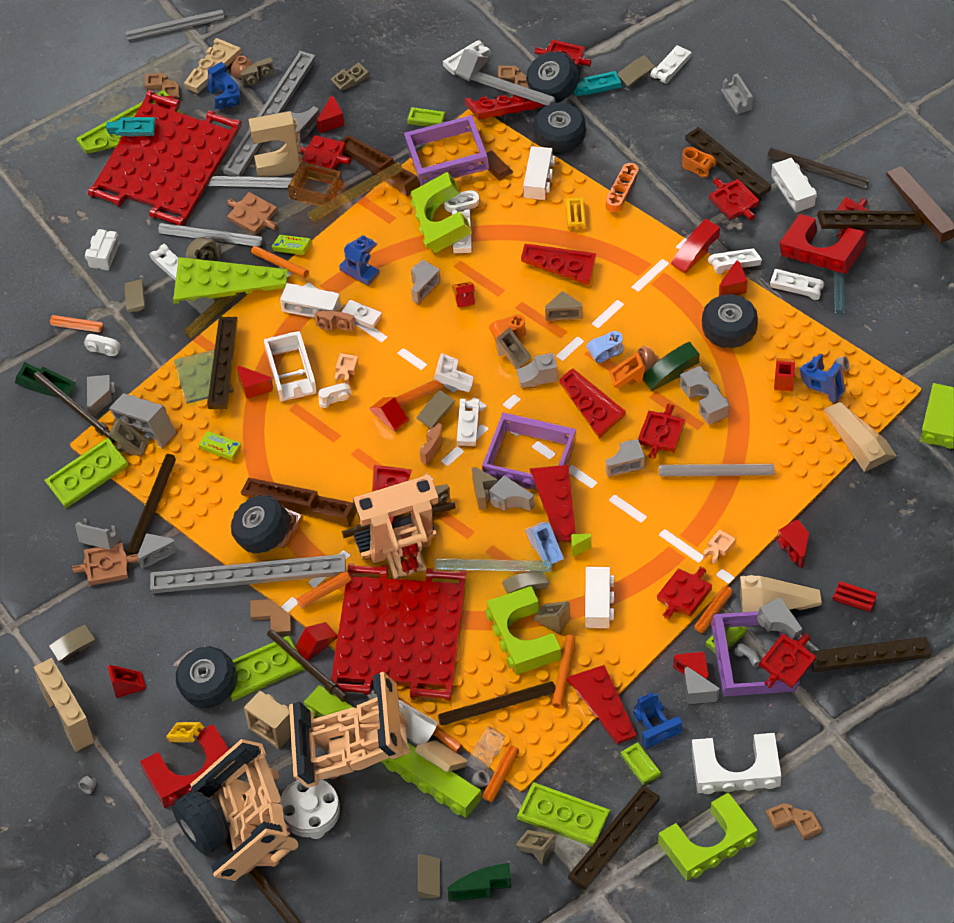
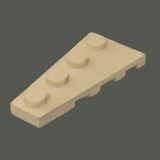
M216 38L213 41V47H209L206 51L207 55L205 58H201L198 68L194 69L184 82L185 88L199 93L208 85V69L221 61L227 68L242 54L241 48Z

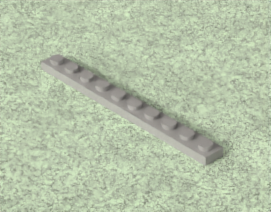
M299 51L257 117L283 112L316 61L315 55ZM250 128L223 168L224 174L242 176L262 143L253 144Z
M345 554L151 572L150 591L151 593L337 576L346 571Z

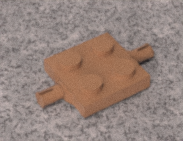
M250 192L239 202L232 198L227 200V205L234 208L227 216L228 221L255 236L265 227H269L274 231L278 228V224L271 221L278 211L277 207Z
M123 543L116 544L110 550L100 547L84 550V564L72 566L73 574L85 572L88 577L89 586L128 579V563L139 562L138 554L126 556Z

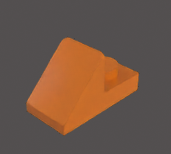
M637 351L609 371L614 387L619 389L632 379L640 384L642 383L645 365L640 353Z

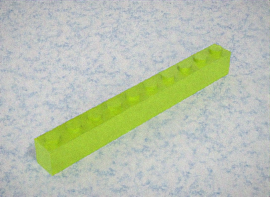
M320 685L304 701V705L314 713V719L354 708L345 701H340L334 694H329ZM408 742L407 744L410 747L409 754L393 760L387 758L380 761L385 764L388 770L397 772L406 782L414 783L420 791L429 793L438 803L447 805L457 815L461 814L467 818L481 801L480 789L454 772H445L416 753V748Z

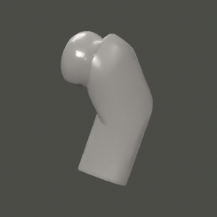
M738 644V647L734 649L735 655L737 657L745 655L749 658L754 668L759 667L761 659L756 650L745 644Z

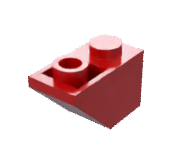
M776 358L774 390L793 391L795 359Z
M797 519L778 530L777 543L781 549H785L790 560L793 563L796 562L802 568L807 552L809 532Z

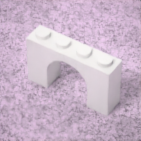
M775 733L754 735L755 763L751 768L743 772H730L718 764L715 758L713 738L692 740V758L697 793L711 794L721 791H751L757 788L773 789L780 787L781 771Z

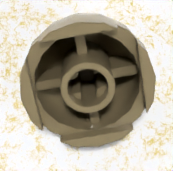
M200 237L189 244L185 258L217 261V259L220 260L222 250L220 244L214 240Z

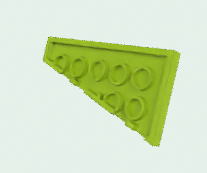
M165 90L157 93V95L163 97L169 96ZM143 101L77 137L76 142L85 154L115 148L122 136L108 134L106 129L107 122H117V120H120V117H134Z
M179 257L173 304H177L182 300L196 301V298L203 297L212 299L233 296L238 292L253 293V290L259 289L264 291L282 289L286 287L288 269Z

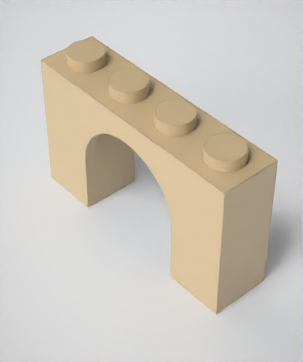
M291 111L248 119L253 144L273 140L285 142V145L277 151L254 155L258 177H278L300 172L299 165H302L301 154H298L301 150L299 142H296L299 140L298 131L295 130L298 127L296 118H292Z
M50 658L34 666L41 692L49 707L55 706L63 723L66 736L75 752L93 744L94 741L87 718L53 659Z

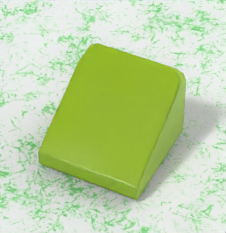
M571 534L572 557L591 548V534Z

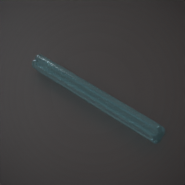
M833 229V245L840 240V237L837 238L836 236L840 231L839 229ZM834 271V312L837 315H842L845 313L844 273Z
M436 559L435 569L551 572L552 562Z

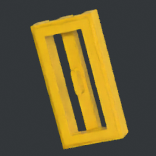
M567 198L568 230H572V227H575V229H579V227L586 229L584 198ZM577 202H580L582 222H578ZM570 203H573L575 222H571Z
M177 722L166 738L169 742H194L193 736H198L200 733L197 730H203L204 726L200 722Z

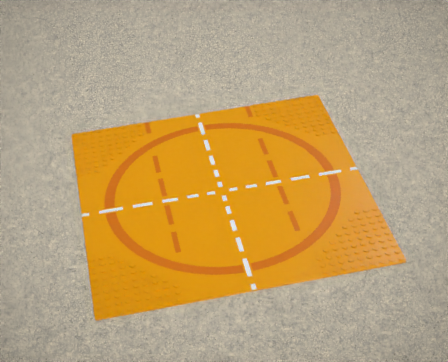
M468 109L457 119L472 115L485 152L487 153L492 150L513 171L512 174L501 180H498L489 170L454 178L459 193L472 190L479 195V205L470 209L472 252L454 253L453 244L437 253H434L430 248L427 249L423 242V239H425L424 235L419 229L421 224L415 216L417 211L411 203L412 195L410 194L407 197L383 180L316 236L305 255L295 254L288 260L309 270V276L303 278L288 271L286 284H297L339 293L341 306L338 312L343 310L349 300L382 312V317L374 329L355 322L356 327L353 332L342 330L339 327H335L333 332L324 330L316 326L315 318L281 310L280 298L285 288L268 291L262 289L253 290V293L247 294L221 316L238 318L227 409H208L207 405L218 320H216L128 394L163 405L177 433L163 448L158 446L156 440L150 438L143 454L140 456L120 452L128 462L129 467L111 479L145 505L165 455L172 454L175 456L176 461L155 513L221 564L234 565L345 554L347 572L348 563H354L355 566L371 567L386 565L388 566L387 579H393L387 560L373 563L371 558L362 560L354 536L343 538L342 531L355 528L356 525L361 524L357 513L350 527L293 511L301 514L303 519L284 548L277 546L268 552L251 553L244 550L231 534V521L239 506L250 498L241 494V490L248 477L314 490L318 492L319 496L353 502L354 497L372 492L374 465L412 469L409 481L430 474L434 486L447 484L450 488V499L446 503L454 501L456 509L432 515V522L437 535L435 538H432L430 546L422 548L420 552L426 569L433 568L435 571L451 572L467 571L451 701H446L444 698L431 697L410 698L411 686H397L398 699L405 700L416 710L437 721L439 728L463 745L462 748L493 772L497 769L508 746L513 745L517 747L519 753L505 781L519 792H523L597 717L591 713L585 701L580 699L577 691L567 682L561 708H554L552 706L554 693L457 722L443 726L440 725L438 715L550 681H553L556 686L561 660L518 675L515 674L513 668H509L506 661L507 654L506 652L502 653L499 646L500 639L498 636H494L492 630V621H488L485 615L488 600L507 594L502 585L503 580L522 573L542 571L549 584L547 589L533 590L539 601V610L544 604L568 601L570 603L569 622L561 633H558L536 622L533 619L536 614L515 621L510 626L509 632L515 638L526 641L554 633L561 648V656L565 636H575L568 677L605 665L619 696L711 604L722 587L729 586L778 537V530L793 522L855 459L824 412L825 408L836 403L829 400L828 394L808 388L801 380L800 367L811 361L814 356L817 357L823 354L825 368L822 371H829L837 358L846 356L850 364L849 370L843 372L846 391L837 403L841 402L878 434L921 393V388L749 278H747V293L736 296L744 297L756 308L758 316L756 334L752 340L740 347L723 348L713 344L706 338L702 330V313L710 300L719 297V285L729 270L717 274L714 266H711L708 262V258L711 256L709 253L704 255L686 273L671 265V262L687 240L686 238L626 200L620 211H608L605 205L610 190L556 156L555 166H551V169H553L552 180L549 179L548 181L550 182V192L546 193L545 200L524 198L523 185L531 146H540L495 117L478 120ZM470 131L429 142L416 153L421 167L425 168L478 154L479 152ZM410 157L400 167L416 175ZM567 198H584L586 229H582V227L575 229V227H572V230H568ZM577 202L578 222H582L580 202ZM444 203L436 209L433 215V222H439L452 216V212H448L444 208ZM570 203L571 222H575L573 203ZM361 235H365L377 243L369 253L371 258L368 264L379 269V275L369 286L339 269V265L345 260V246L361 237ZM524 244L596 253L590 285L521 262ZM421 260H424L440 269L441 281L417 304L412 301L411 289L414 284L412 283L411 270ZM465 282L473 283L475 287L473 292L475 304L457 307L452 285ZM563 291L582 304L583 319L546 321L545 306ZM515 314L522 315L525 318L526 334L518 339L531 355V358L520 368L530 364L535 359V356L553 353L557 365V381L521 388L517 369H515L505 354L500 357L498 356L496 342L489 329L490 324ZM300 331L314 376L317 393L280 402L265 352L264 339ZM612 331L620 332L623 336L622 353L604 362L596 363L586 348L587 344L591 340ZM690 341L700 353L699 363L684 370L683 373L701 366L704 372H708L712 383L718 386L723 398H727L730 408L728 417L708 425L699 413V401L705 397L695 396L689 399L680 387V377L653 391L648 388L643 380L640 384L634 379L617 389L612 383L609 371L635 354L641 346L651 348L655 355L659 356L660 360L671 351ZM299 349L272 355L278 375L304 369ZM340 353L358 356L359 362L354 375H349L348 384L352 391L350 397L346 401L331 403L328 408H321L319 406V391L323 388L345 383V378H340L339 382L335 383V374L337 373L335 367ZM441 353L458 359L456 370L474 377L469 392L458 390L456 387L444 384V387L440 389L454 399L455 403L438 422L442 424V441L436 455L426 466L420 460V449L427 443L426 434L430 428L418 421L416 417L439 390L402 406L401 408L409 421L395 432L374 415L369 408L383 397H397L435 380L434 376L438 359ZM776 358L795 359L793 391L774 390ZM238 365L272 377L273 390L246 399L238 377ZM572 368L626 411V415L601 438L597 437L559 382V379ZM305 372L303 375L297 374L280 378L279 381L281 385L307 379V375ZM460 399H466V401L479 399L476 446H457ZM667 404H670V406L673 404L672 415L685 419V425L675 453L658 450L656 458L653 459V456L652 458L648 456L651 448L640 445L645 457L644 469L607 477L605 460L618 453L620 443L638 439L648 410L665 412ZM466 408V411H473V408ZM109 410L98 421L107 425L111 431L116 420ZM502 413L576 429V442L567 464L569 466L576 534H591V548L572 557V542L558 543L564 559L547 567L544 566L538 553L532 548L525 532L526 529L541 522H549L536 489L523 487L534 495L535 506L530 511L520 507L508 508L506 511L499 507L496 508L490 502V495L489 500L486 501V509L479 510L472 480V467L482 470L484 459ZM91 425L72 441L70 446L71 449L81 456L105 440L106 437L97 433ZM136 430V431H137L138 433H140L142 436L145 435L144 433L140 432L139 430ZM207 431L241 443L242 447L233 461L199 449V443ZM506 431L494 465L531 474L530 468L559 466L566 444ZM774 464L775 473L774 475L660 476L659 466ZM411 511L406 512V513H402V514H399V515H396V516L408 514V513H411ZM720 529L734 537L736 543L725 556L719 554L718 561L713 564V555H709L704 559L703 553L705 549L709 548L708 542ZM700 566L704 567L706 573L701 579L712 584L710 593L691 617L681 612H674L669 620H667V617L665 619L662 614L668 607L657 600V594L678 568L690 574H695ZM586 567H610V575H614V587H610V592H614V604H610V608H614V620H610L609 628H585ZM418 571L399 577V579L425 581L426 571ZM354 574V577L380 578L381 576L375 574ZM335 576L249 584L267 599H271L287 611L302 626L308 627L326 622L338 635L345 585L305 608H301L296 600L298 597ZM433 578L432 580L434 582L459 583V580ZM337 639L328 646L336 650ZM418 687V689L445 690L441 688Z

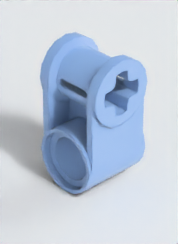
M612 331L591 340L586 348L594 361L601 363L622 353L623 336L618 331Z

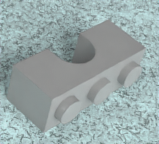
M698 366L680 374V387L689 399L695 396L705 397L699 401V413L708 425L728 417L730 404L727 398H723L720 394L718 386L712 383L708 372H704L701 366Z

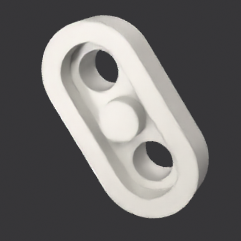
M472 190L460 192L459 195L444 202V208L448 212H452V210L459 212L475 208L479 205V195Z
M88 334L84 341L87 350L103 353L108 356L117 355L121 348L118 341L95 334Z

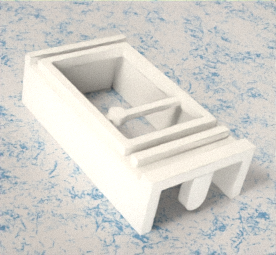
M300 331L264 339L265 352L280 402L317 393L314 376ZM299 349L304 369L278 375L272 355ZM306 372L307 379L280 384V378L297 374L303 375Z

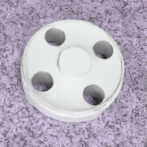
M297 780L291 783L282 793L279 804L282 805L285 824L288 825V830L293 834L319 839L336 824L340 815V802L336 791L326 781L320 780L318 781L319 785L306 788ZM288 813H294V814L291 815V816H287V815H286V814H288ZM314 824H319L317 827H312Z

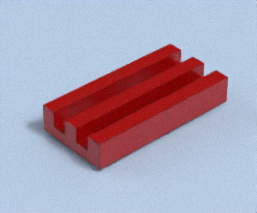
M839 581L832 600L871 612L877 598V593Z

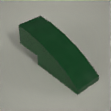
M688 341L668 353L643 375L644 383L653 391L679 378L684 370L699 363L700 353Z
M26 362L22 365L15 379V384L54 397L57 396L34 378L36 372H40L68 396L76 385V382L43 366L40 370Z
M503 863L485 867L460 878L447 887L448 900L491 897L490 890L511 888L510 864Z

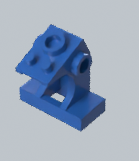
M221 61L209 68L208 90L211 94L218 90L223 92L214 98V108L222 110L224 107L240 105L238 85L226 72L225 64Z
M361 235V237L348 243L344 248L345 260L339 265L340 271L369 286L379 275V269L368 264L371 258L369 253L377 243L365 235Z
M823 354L817 357L814 356L811 361L800 367L801 380L808 388L828 394L829 400L837 403L846 391L842 364L834 363L829 371H822L825 368Z
M650 692L648 695L638 698L633 714L637 722L640 721L646 730L642 732V744L645 749L682 733V721L679 716L667 720L663 715L664 706L660 699H658V694L653 695ZM656 717L660 723L655 727L652 726L648 721L649 719Z

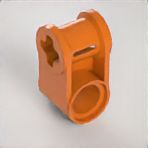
M686 147L682 152V167L700 177L706 178L709 175L710 169L717 164L713 156L694 147Z
M515 314L491 323L489 329L494 340L509 327L517 338L524 337L526 334L525 318L520 314Z

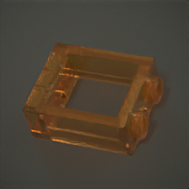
M301 162L288 185L289 198L329 209L331 203L335 202L338 191L343 187L344 181L342 180L341 172ZM308 178L331 184L326 194L303 189Z

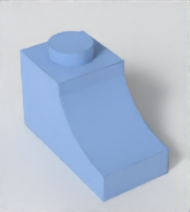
M541 522L525 530L532 548L536 550L545 567L564 559L549 522Z

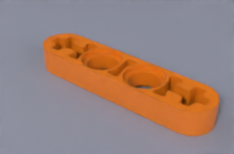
M626 163L623 165L606 198L605 207L608 211L618 212L621 210L638 176L639 168L636 164Z

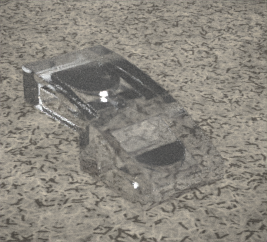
M487 727L475 745L466 765L476 771L484 770L487 772L494 755L499 753L506 736L491 727Z

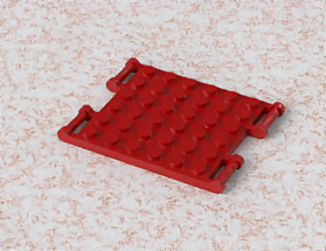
M148 90L143 103L134 117H154L156 119L155 135L122 136L94 185L89 188L88 196L93 198L99 197L113 202L114 205L119 207L122 206L126 198L152 206L153 208L149 213L150 218H159L184 226L239 132L242 121L217 115L211 110L208 111L205 121L177 112L181 105L180 100H172ZM152 101H156V102H159V103H162V104H165V105H168V106H171V107H170V109H167V108H164V107H161V106L152 104ZM213 121H216L231 126L232 128L231 130L214 125L212 123ZM100 189H103V190H106V191H109V192H112V193H115V194H118V195H117V196H114V195H111V194H109V193L100 191ZM161 210L170 212V213L175 214V215H178V216H180V217H175V216H172V215L163 213V212H161Z
M348 563V573L351 581L345 585L331 680L339 685V689L343 692L369 695L371 694L373 675L385 672L397 683V686H411L410 698L431 697L444 698L446 701H451L467 571H435L433 568H427L425 581L387 579L388 566L386 565L371 567L355 566L354 563ZM354 574H375L381 576L380 578L354 577ZM433 578L459 580V583L434 582L432 580ZM338 682L364 683V685L343 684ZM418 687L441 688L445 690L418 689Z

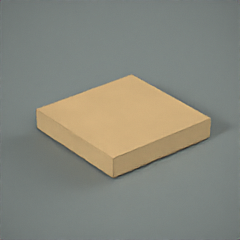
M437 740L417 744L415 749L416 753L445 772L465 768L469 762Z

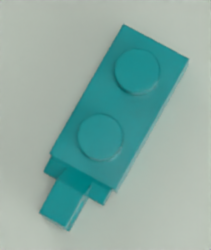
M616 71L585 77L583 81L578 83L573 94L574 96H582L583 94L599 93L621 88L622 83Z
M120 117V120H117V122H107L106 129L108 134H115L117 136H154L156 119L154 117Z

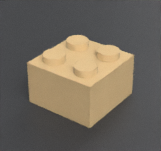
M259 691L244 707L248 729L277 749H280L291 738L289 707L276 702L270 694L266 695Z

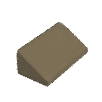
M418 854L419 899L440 898L439 858Z

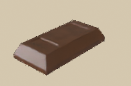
M492 150L486 153L489 164L488 170L498 180L513 173Z

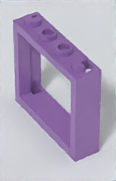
M472 115L404 133L406 146L420 186L446 172L453 178H458L489 169L487 154ZM471 131L479 152L478 154L425 168L421 167L414 146Z
M502 413L484 459L482 471L495 477L498 481L503 476H506L520 486L527 489H536L531 474L494 465L506 431L566 444L559 463L560 466L567 465L576 442V429Z
M758 611L714 614L711 627L723 697L795 692L798 684H800V680L793 688H790L782 681H776L772 688H768L764 682L734 684L724 628L760 625L757 620Z

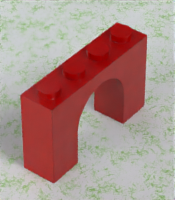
M802 214L798 215L779 242L781 256L844 274L848 273L866 246L865 232L849 227L836 244L826 248L811 246L809 243L817 233L816 218Z
M214 724L198 731L200 734L196 736L197 743L206 757L204 766L198 772L187 776L174 774L168 769L159 752L140 761L144 775L164 808L173 806L178 799L192 791L190 784L229 750Z

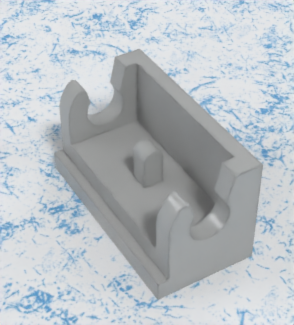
M738 73L733 75L731 83H728L727 78H725L721 92L735 114L752 110L753 96Z
M85 518L83 519L85 525L81 522L75 524L80 543L110 550L121 540L118 529L114 525L111 526L112 532H110L109 529L104 530L91 527L90 521Z

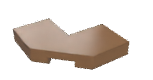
M498 66V78L529 88L526 81L527 75L523 74L518 67Z
M163 73L145 74L146 91L165 90L169 96L173 95L174 99L180 100V86L178 83L171 81Z
M271 599L250 600L251 621L270 620L271 629L279 636L291 635V616L287 611Z
M787 803L765 811L774 831L794 823L803 840L822 833V828L811 811H803Z

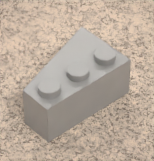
M123 393L109 408L115 420L121 419L134 430L144 433V437L148 440L153 438L161 448L177 433L166 413V408L161 404H155L146 399L143 400L134 395L131 396Z

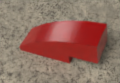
M705 219L684 242L672 260L671 265L683 273L688 272L708 253V247L720 237V227Z

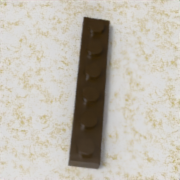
M697 127L685 135V140L697 150L713 156L716 159V165L734 180L739 179L758 199L771 191V184L701 128Z
M819 210L817 213L821 229H847L849 227L853 229L920 230L923 226L918 211Z
M219 317L207 403L208 409H227L238 327L237 317Z
M926 637L809 651L816 656L815 661L811 664L813 673L924 659L931 656V650Z
M642 785L570 872L568 879L586 890L659 802L660 796Z

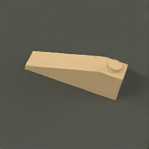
M839 402L824 409L825 414L864 472L896 458L897 455L887 440L844 404Z
M740 576L742 612L759 611L760 607L781 597L789 610H804L822 605L820 590L763 576Z

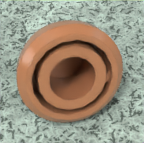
M238 56L231 66L232 75L242 79L241 72L253 65L252 61L245 56Z
M641 346L638 349L645 365L644 372H646L659 361V356L655 355L654 351L649 347Z

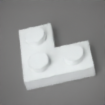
M441 353L434 379L440 383L456 387L458 390L469 392L474 376L456 370L458 359Z

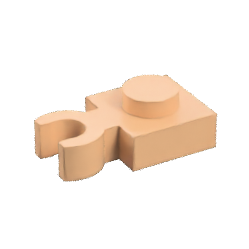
M340 353L335 367L337 372L335 374V383H338L340 378H345V383H349V375H354L359 362L358 356Z
M719 529L708 542L709 548L704 550L703 558L706 559L707 556L713 555L712 563L715 564L718 561V555L725 556L736 543V539Z

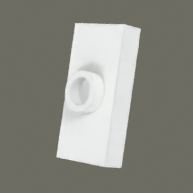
M349 300L341 311L354 315L356 323L374 329L382 317V312Z

